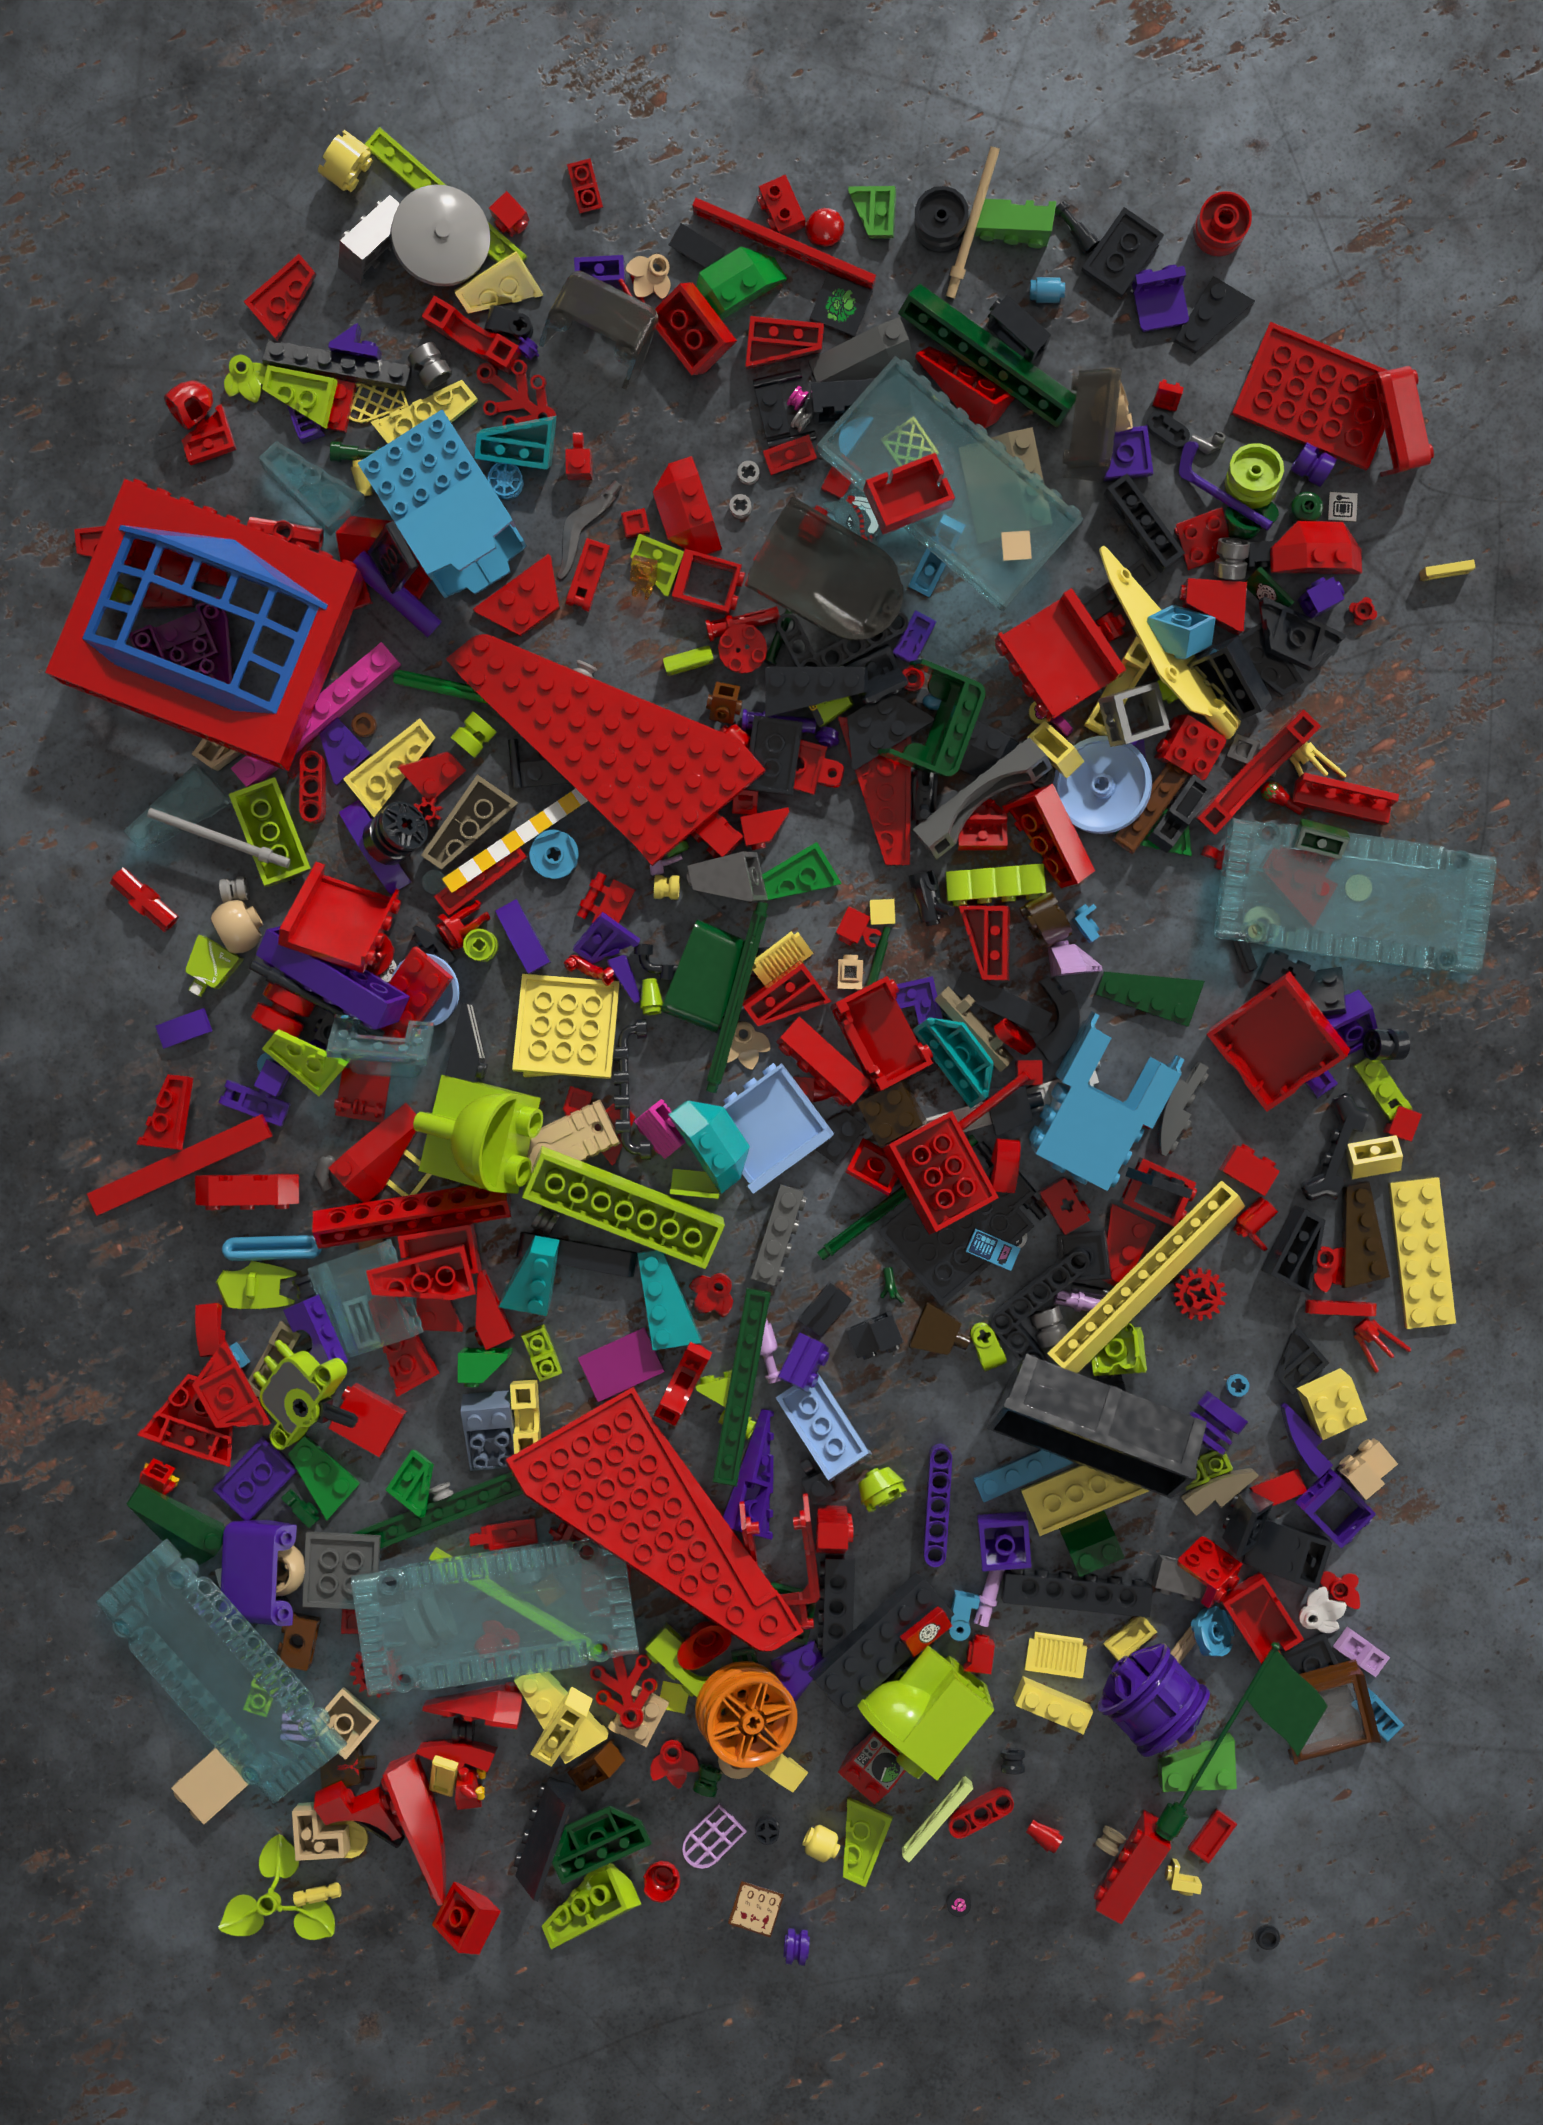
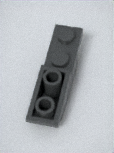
M1196 1062L1185 1082L1179 1078L1160 1114L1157 1144L1158 1153L1166 1157L1168 1153L1172 1154L1179 1143L1176 1141L1181 1132L1184 1134L1191 1124L1189 1120L1191 1114L1183 1109L1185 1106L1190 1107L1196 1097L1193 1093L1197 1086L1201 1087L1208 1078L1209 1074L1206 1072L1209 1067L1201 1062Z

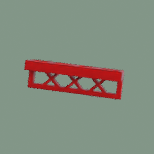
M1304 772L1295 781L1292 804L1386 826L1389 823L1391 807L1398 802L1399 794Z

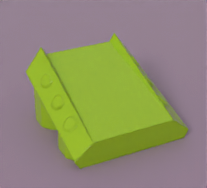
M1128 1323L1092 1359L1094 1376L1146 1373L1144 1336L1141 1327H1134L1131 1323Z

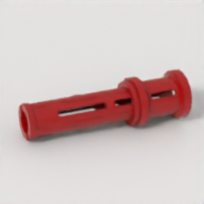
M774 606L769 609L734 617L728 614L722 619L713 621L707 619L705 624L709 641L711 642L714 641V638L721 637L727 629L734 625L747 624L759 627L775 623L780 615L778 607Z

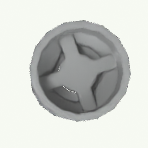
M246 876L237 877L235 880H230L229 878L220 879L219 889L223 903L233 901L234 899H239L240 901L249 900V885Z

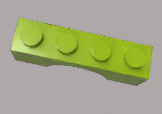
M666 1622L646 1644L645 1650L648 1651L646 1654L654 1663H661L665 1667V1673L671 1679L675 1680L677 1678L683 1684L682 1688L689 1696L693 1697L695 1695L698 1697L703 1684L710 1676L694 1674L679 1665L677 1652L684 1642V1638Z

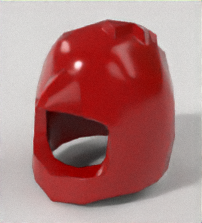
M191 380L173 387L164 395V401L177 422L188 430L208 414L213 406V393L211 389L201 382Z

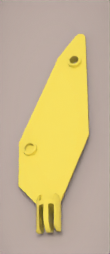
M1102 546L1099 552L1109 582L1163 683L1167 684L1190 711L1204 715L1206 720L1219 734L1224 736L1226 740L1230 739L1238 729L1241 721L1225 702L1217 699L1211 686L1208 687L1203 682L1205 679L1195 669L1191 670L1187 666L1195 655L1187 659H1178L1174 657V654L1164 651L1147 622L1149 616L1161 611V609L1131 576L1129 570L1122 566L1108 548Z

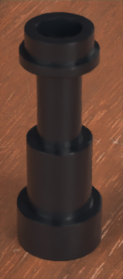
M1062 201L1055 208L1056 218L1061 217L1070 227V233L1080 243L1079 248L1086 255L1097 247L1100 240L1094 233L1091 234L1082 222H1078L1068 210L1070 205Z

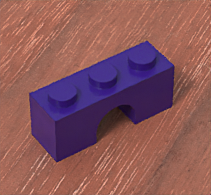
M319 1294L283 1310L292 1332L304 1330L310 1335L313 1346L308 1353L320 1365L333 1358H339L344 1363L348 1362Z

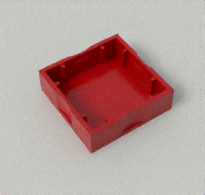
M1290 971L1216 1023L1207 1033V1036L1224 1058L1237 1069L1245 1085L1267 1112L1294 1094L1305 1082L1320 1076L1345 1059L1350 1051V1048Z

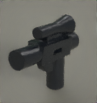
M913 1655L901 1664L887 1678L885 1683L899 1680L914 1660Z

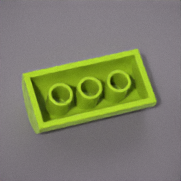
M275 777L229 794L247 843L259 848L264 846L272 849L275 854L291 859L288 868L271 862L268 864L259 861L258 857L253 856L265 887L290 881L311 870Z

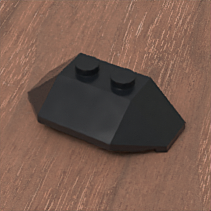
M977 720L959 769L977 778L994 766L998 760L1013 751L1020 743L1012 737Z

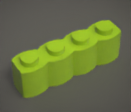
M1044 864L945 872L947 902H953V906H965L969 900H977V904L992 903L993 898H1001L1002 902L1016 901L1017 896H1026V900H1034L1041 894L1046 893Z

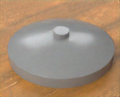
M428 185L411 192L397 207L391 225V242L398 261L413 277L434 286H453L470 279L483 265L490 246V229L484 212L469 195L459 189L446 185Z

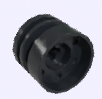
M396 801L386 806L364 827L362 835L364 846L369 855L377 862L384 865H397L403 862L426 841L428 835L427 822L422 813L413 805Z

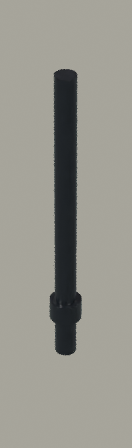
M253 960L248 968L265 977V981L273 985L276 983L380 1040L385 1033L384 1030L380 1028L375 1030L367 1028L360 1019L346 1015L339 1006L325 1002L323 997L306 990L303 986L280 975L281 972L273 967L269 969Z

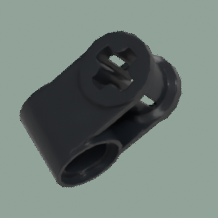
M497 305L490 306L485 330L520 341L518 339L519 336L523 339L532 337L534 329L527 315ZM522 324H525L526 328H522L521 331H518L517 327H521Z

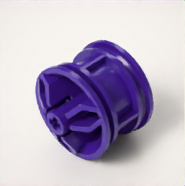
M1164 1643L1131 1653L1129 1656L1133 1660L1128 1656L1122 1657L1113 1666L1112 1674L1108 1676L1102 1696L1098 1702V1710L1103 1715H1108L1121 1728L1134 1745L1137 1746V1751L1143 1757L1153 1756L1178 1745L1176 1740L1180 1744L1189 1740L1195 1733L1196 1726L1199 1725L1210 1697L1209 1689L1205 1685L1199 1684L1195 1678L1190 1676L1177 1662V1659L1170 1654V1648Z

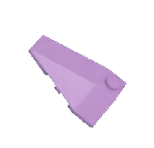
M1068 940L1059 941L1053 947L1048 948L1051 977L1102 971V966L1077 945H1069Z

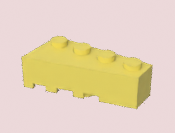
M536 1661L518 1672L514 1682L541 1726L545 1729L568 1692L549 1671ZM588 1711L587 1717L563 1749L560 1757L567 1764L606 1740L609 1730L604 1725H601L594 1718V1715Z

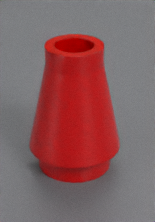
M1032 1820L1026 1830V1833L1046 1852L1050 1851L1053 1854L1064 1836L1059 1834V1830L1038 1823L1035 1820Z

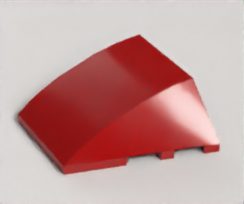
M188 1374L137 1436L203 1461L231 1468L233 1426L215 1428L192 1386L197 1377Z

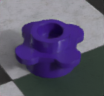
M518 337L520 340L518 346L524 357L532 360L534 356L537 358L540 356L537 350L538 345L528 337L526 339Z

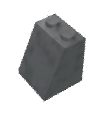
M739 852L688 865L687 880L693 890L744 901L768 900L757 852Z

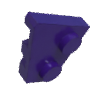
M602 912L576 942L573 951L593 964L603 960L606 956L620 953V950L637 946L640 938Z
M814 1639L807 1642V1645L803 1644L771 1660V1665L778 1679L789 1691L795 1703L813 1680L808 1675V1672L823 1659Z

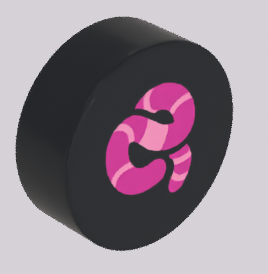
M954 1890L948 1895L946 1900L947 1909L953 1916L963 1917L969 1913L971 1900L965 1891Z

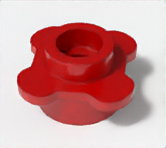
M1364 597L1362 601L1358 603L1353 602L1349 605V611L1353 613L1355 618L1354 623L1358 626L1363 625L1369 619L1374 620L1377 617V611H1375L1372 600L1369 597Z

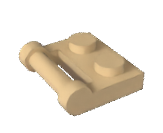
M638 1685L632 1691L633 1701L642 1691V1688ZM651 1693L642 1708L644 1720L639 1727L635 1729L624 1727L620 1722V1715L617 1713L615 1719L610 1721L608 1728L647 1747L669 1701Z

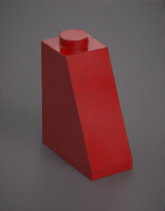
M1188 578L1184 585L1180 586L1179 600H1183L1184 608L1216 617L1215 625L1234 635H1240L1244 631L1247 582Z

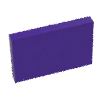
M262 1436L212 1490L244 1521H249L297 1472V1469L279 1449H276L265 1436Z

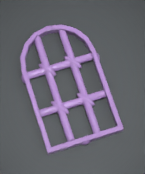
M718 1804L685 1838L682 1848L684 1858L693 1867L708 1868L718 1862L746 1833V1830L735 1820L734 1816H731ZM719 1808L724 1815L716 1823L713 1822L712 1824L708 1818ZM728 1817L734 1824L725 1833H721L716 1827ZM706 1822L711 1828L701 1838H697L693 1833ZM737 1826L742 1832L730 1842L726 1836ZM715 1831L720 1838L711 1847L708 1846L707 1848L702 1841L711 1832ZM691 1837L696 1843L686 1852L685 1845ZM721 1841H725L728 1846L716 1857L711 1851ZM700 1846L705 1853L694 1863L688 1858V1855L696 1847ZM710 1855L714 1859L708 1864H699L706 1856Z

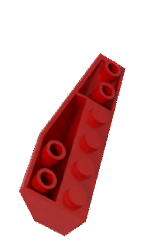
M414 1752L390 1761L382 1775L381 1782L384 1791L390 1794L392 1813L399 1818L420 1865L421 1873L428 1883L429 1894L432 1899H435L437 1905L440 1906L446 1897V1856L442 1825L433 1792L429 1790L430 1784L419 1755Z

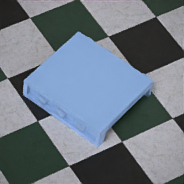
M773 1063L762 1071L765 1076L758 1081L755 1078L751 1079L743 1085L745 1090L737 1095L734 1092L723 1100L725 1102L723 1107L750 1146L742 1174L749 1182L748 1188L753 1194L834 1135L783 1063L777 1067Z

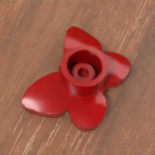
M1324 1571L1320 1582L1322 1586L1320 1587L1325 1586L1327 1588L1329 1600L1345 1602L1347 1606L1353 1609L1360 1608V1596L1358 1591L1355 1590L1359 1583L1357 1575L1346 1573L1341 1578H1337L1332 1572Z

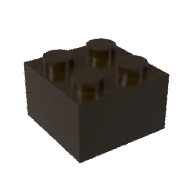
M901 1080L857 1103L879 1147L886 1146L928 1124L906 1080Z

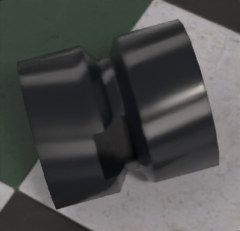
M1369 1029L1363 1038V1051L1369 1060H1403L1410 1051V1038L1404 1029Z

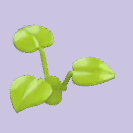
M278 1834L267 1842L259 1858L261 1874L268 1878L275 1876L271 1887L268 1889V1893L261 1896L257 1903L252 1896L244 1894L231 1899L226 1906L218 1929L233 1936H250L262 1928L264 1924L263 1915H270L276 1910L279 1912L298 1911L299 1913L294 1918L296 1932L302 1938L317 1940L333 1936L335 1932V1919L330 1906L325 1901L312 1904L306 1902V1905H303L302 1908L281 1905V1898L279 1894L274 1892V1889L279 1882V1877L288 1878L297 1871L299 1861H295V1847L283 1835Z

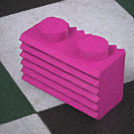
M661 1099L634 1122L638 1126L639 1132L646 1136L648 1140H651L655 1152L666 1159L686 1142L668 1116L672 1111L664 1103V1100Z

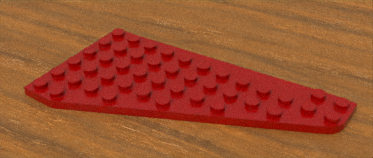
M487 634L476 635L446 658L460 677L640 851L651 866L655 865L766 772L764 767L741 740Z

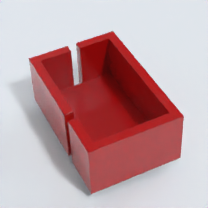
M936 453L892 469L890 476L885 472L866 480L863 491L883 535L952 507L955 496L947 478L942 479L944 471Z
M474 1223L398 1236L401 1258L408 1256L413 1258L464 1244L471 1273L476 1274L482 1271Z
M1260 1571L1238 1584L1233 1590L1227 1591L1221 1601L1261 1665L1272 1648L1271 1643L1279 1642L1281 1647L1287 1651L1304 1640Z

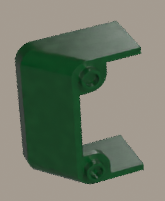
M925 659L910 661L909 666L930 674L927 688L931 696L941 700L925 746L919 743H911L904 748L903 753L887 748L879 749L877 754L915 769L941 776H952L960 768L985 699V688L980 682Z

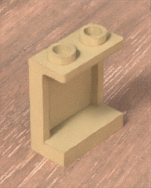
M219 1743L185 1776L180 1778L171 1789L174 1791L176 1799L188 1806L193 1818L205 1824L248 1786L253 1778L229 1751Z

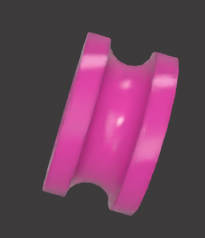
M800 386L794 390L787 401V405H793L795 411L802 407L809 396V392H803Z

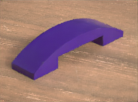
M360 799L341 810L339 814L389 894L392 895L395 889L400 890L410 884L411 880L400 863L397 865H384L377 862L367 852L362 835L364 827L372 818Z

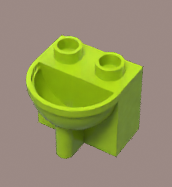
M441 1075L433 1112L417 1113L413 1123L415 1131L427 1134L418 1171L492 1192L518 1194L519 1188L526 1184L531 1174L532 1164L531 1160L527 1157L531 1138L539 1134L543 1124V1113L538 1109L541 1098L481 1082H470Z
M929 1646L924 1649L900 1680L878 1686L858 1704V1708L864 1717L900 1753L896 1758L899 1765L917 1779L926 1771L935 1780H938L994 1712L987 1685L971 1672L964 1671L963 1666L953 1657L948 1655L946 1658H943Z

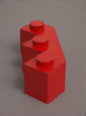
M299 1174L195 1176L196 1205L205 1206V1210H220V1206L240 1205V1210L255 1209V1205H274V1209H289V1204H299Z

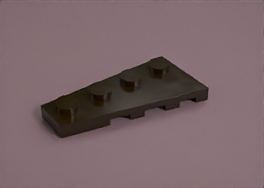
M1365 1181L1344 1186L1342 1217L1344 1219V1232H1342V1242H1344L1342 1267H1344L1343 1279H1341V1288H1348L1388 1278L1390 1274L1370 1182Z

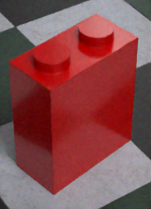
M355 1383L352 1387L347 1386L340 1398L344 1400L340 1408L354 1413L358 1417V1422L355 1427L349 1428L331 1421L329 1429L380 1457L407 1411L359 1383Z

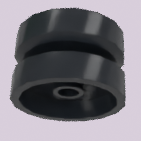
M948 186L933 187L920 196L915 207V234L919 242L927 249L945 252L958 247L962 242L969 219L968 204L964 196L956 189Z

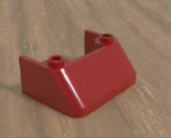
M1410 366L1379 372L1361 379V385L1375 381L1393 469L1380 472V476L1384 477L1429 465L1431 459L1434 458V450L1432 445L1428 443L1416 386L1419 382L1417 371L1415 369L1412 370Z

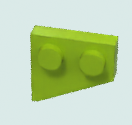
M639 534L631 558L650 580L656 584L661 592L669 597L684 551Z

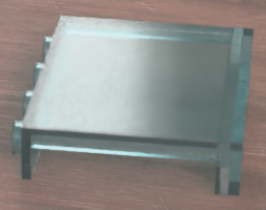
M390 1239L307 1269L316 1295L319 1294L347 1359L424 1332L421 1319L417 1315L413 1304V1297L378 1296L371 1293L366 1270L398 1262L396 1250Z

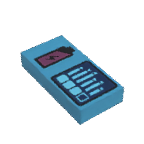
M974 1229L965 1251L1011 1271L1021 1248Z

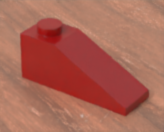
M484 1269L477 1275V1332L475 1337L480 1346L484 1345L485 1349L488 1350L512 1339L515 1333L504 1309L499 1307L500 1301Z

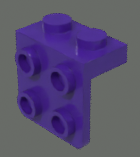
M1168 265L1158 271L1146 269L1135 275L1132 289L1140 329L1143 332L1184 325L1188 322L1189 315L1183 290V282L1186 277L1184 266Z

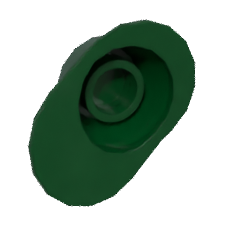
M1273 502L1261 508L1253 509L1273 523L1279 516L1278 508ZM1228 507L1225 511L1230 538L1252 539L1263 528L1231 507Z

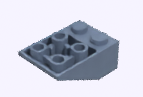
M510 1390L463 1394L461 1417L470 1471L509 1468L505 1460L514 1455L513 1433L515 1429Z

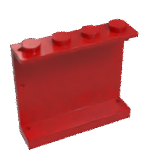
M1072 588L1064 592L1059 600L1005 634H1002V632L998 633L995 639L996 650L1001 656L1006 657L1010 663L1008 666L1011 673L1015 677L1018 676L1020 678L1025 694L1028 697L1032 696L1037 704L1036 709L1041 717H1046L1048 722L1112 683L1126 671V668Z

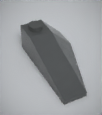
M900 317L875 326L808 360L816 382L865 380L869 378L886 379L893 375L904 376L917 370L910 341Z

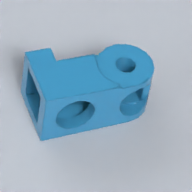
M954 1590L951 1610L955 1615L949 1619L952 1624L949 1633L954 1640L963 1641L969 1637L971 1633L969 1624L971 1608H979V1594Z

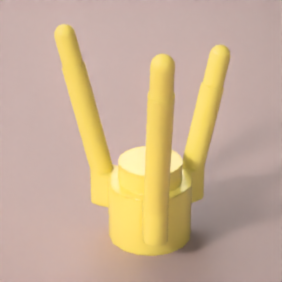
M1306 742L1289 759L1295 766L1299 777L1303 774L1299 762L1301 761L1304 765L1309 760L1324 776L1328 775V772L1314 756L1318 757L1342 778L1346 777V774L1320 753L1311 742Z

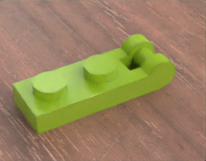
M1366 1057L1353 1066L1390 1123L1398 1106L1413 1110L1380 1060H1369ZM1395 1099L1398 1105L1391 1108L1388 1103Z

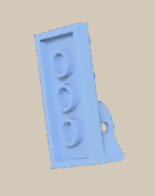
M820 1375L815 1387L809 1388L808 1392L792 1386L776 1397L829 1481L835 1480L836 1476L864 1457L872 1455Z

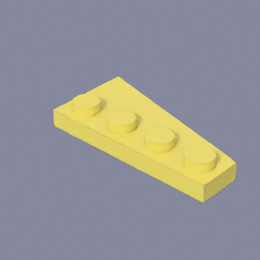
M418 719L343 779L372 816L375 817L405 778L397 767L400 764L418 761L436 737L424 722Z

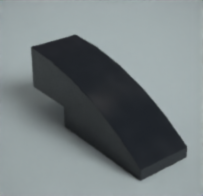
M1193 774L1157 823L1147 840L1167 853L1191 823L1214 788Z

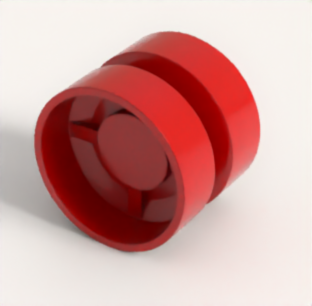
M1230 191L1215 193L1205 201L1193 227L1195 242L1203 252L1211 256L1221 257L1233 253L1240 246L1252 222V213L1247 201L1239 194Z
M268 982L263 995L272 1001L273 1004L270 1006L258 1002L251 1018L262 1024L261 1027L272 1033L279 1029L299 1038L305 1025L294 1018V1016L297 1014L303 1017H310L315 1004L276 983L273 985Z

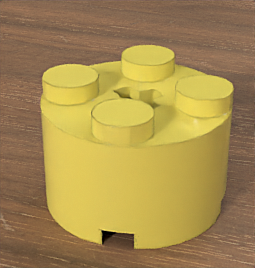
M344 130L342 131L343 137L338 134L328 146L322 157L326 162L324 167L319 164L318 173L343 191L348 190L352 192L359 182L357 179L361 171L366 172L373 160L370 158L371 149Z

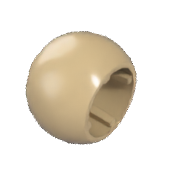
M233 900L225 902L218 906L211 916L218 935L230 953L247 952L254 948L262 937L259 927L263 926V923L253 906L247 908L243 901Z
M295 1546L285 1551H278L276 1596L291 1594L303 1583L305 1559L301 1551ZM281 1562L286 1564L287 1572L281 1568Z

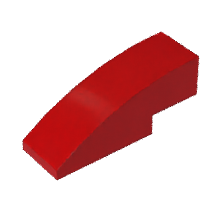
M452 1738L421 1742L416 1754L433 1760L436 1755L458 1762L457 1771L463 1768L466 1763L488 1772L498 1747L478 1741L468 1743L466 1740H460L457 1743L453 1742Z

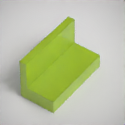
M673 1168L670 1194L719 1199L720 1193L705 1171Z

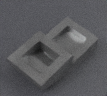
M1236 734L1227 757L1242 765H1246L1262 749L1263 745H1260L1258 741ZM1277 770L1271 775V777H1275Z

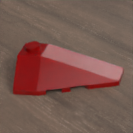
M404 1103L347 1150L328 1169L345 1188L364 1203L370 1202L386 1187L392 1172L400 1162L401 1156L417 1132L413 1127L417 1114L408 1103Z
M464 1244L366 1270L372 1295L455 1300L476 1294Z

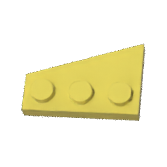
M517 251L454 290L468 314L490 309L491 305L515 303L522 301V299L543 296L541 289Z

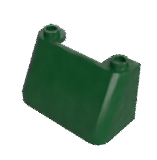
M697 920L663 1002L661 1012L717 1034L718 1029L721 1030L724 1013L730 998L745 939Z

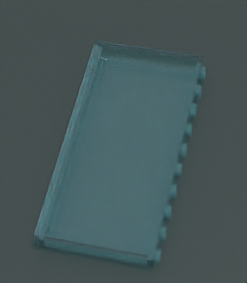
M895 356L819 441L817 451L863 493L867 479L885 472L890 476L892 469L936 453L944 471L942 479L947 478L955 496L954 503L951 508L904 526V528L992 605L1004 611L1083 521L1082 514L1075 506H1068L1062 500L1063 497L1055 489L1050 490L1043 484V479L1034 472L1031 474L1025 468V464L1021 459L1008 454L1006 447L1000 441H993L987 435L988 432L980 424L975 425L968 419V414L959 407L956 409L950 403V399L946 394L933 389L931 382L925 376H918L913 371V367L905 359L900 360ZM1030 531L1032 559L1003 561L1001 532Z

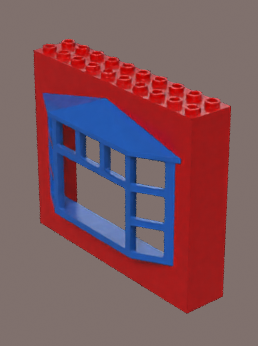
M124 479L45 673L60 684L282 770L289 771L365 582L360 571L356 568L357 565L344 559L342 562L334 560V556L325 551L313 552L308 545L296 541V544L287 542V538L273 532L272 535L264 533V529L255 524L243 525L240 523L241 520L228 514L226 517L220 516L211 507L203 506V508L194 506L193 501L185 497L176 499L171 497L170 492L162 488H157L155 491L148 488V484L141 480L134 479L132 482ZM134 539L156 545L148 566L144 571L124 565ZM164 549L194 559L183 585L154 575ZM202 563L231 574L221 599H216L192 589ZM121 573L142 579L131 605L110 600ZM239 578L269 588L259 614L230 604ZM150 583H155L255 622L230 684L126 645ZM277 592L307 605L297 632L267 618ZM106 608L127 613L117 640L96 635ZM263 627L270 628L293 640L283 667L253 654ZM249 662L256 663L279 674L269 701L239 689Z

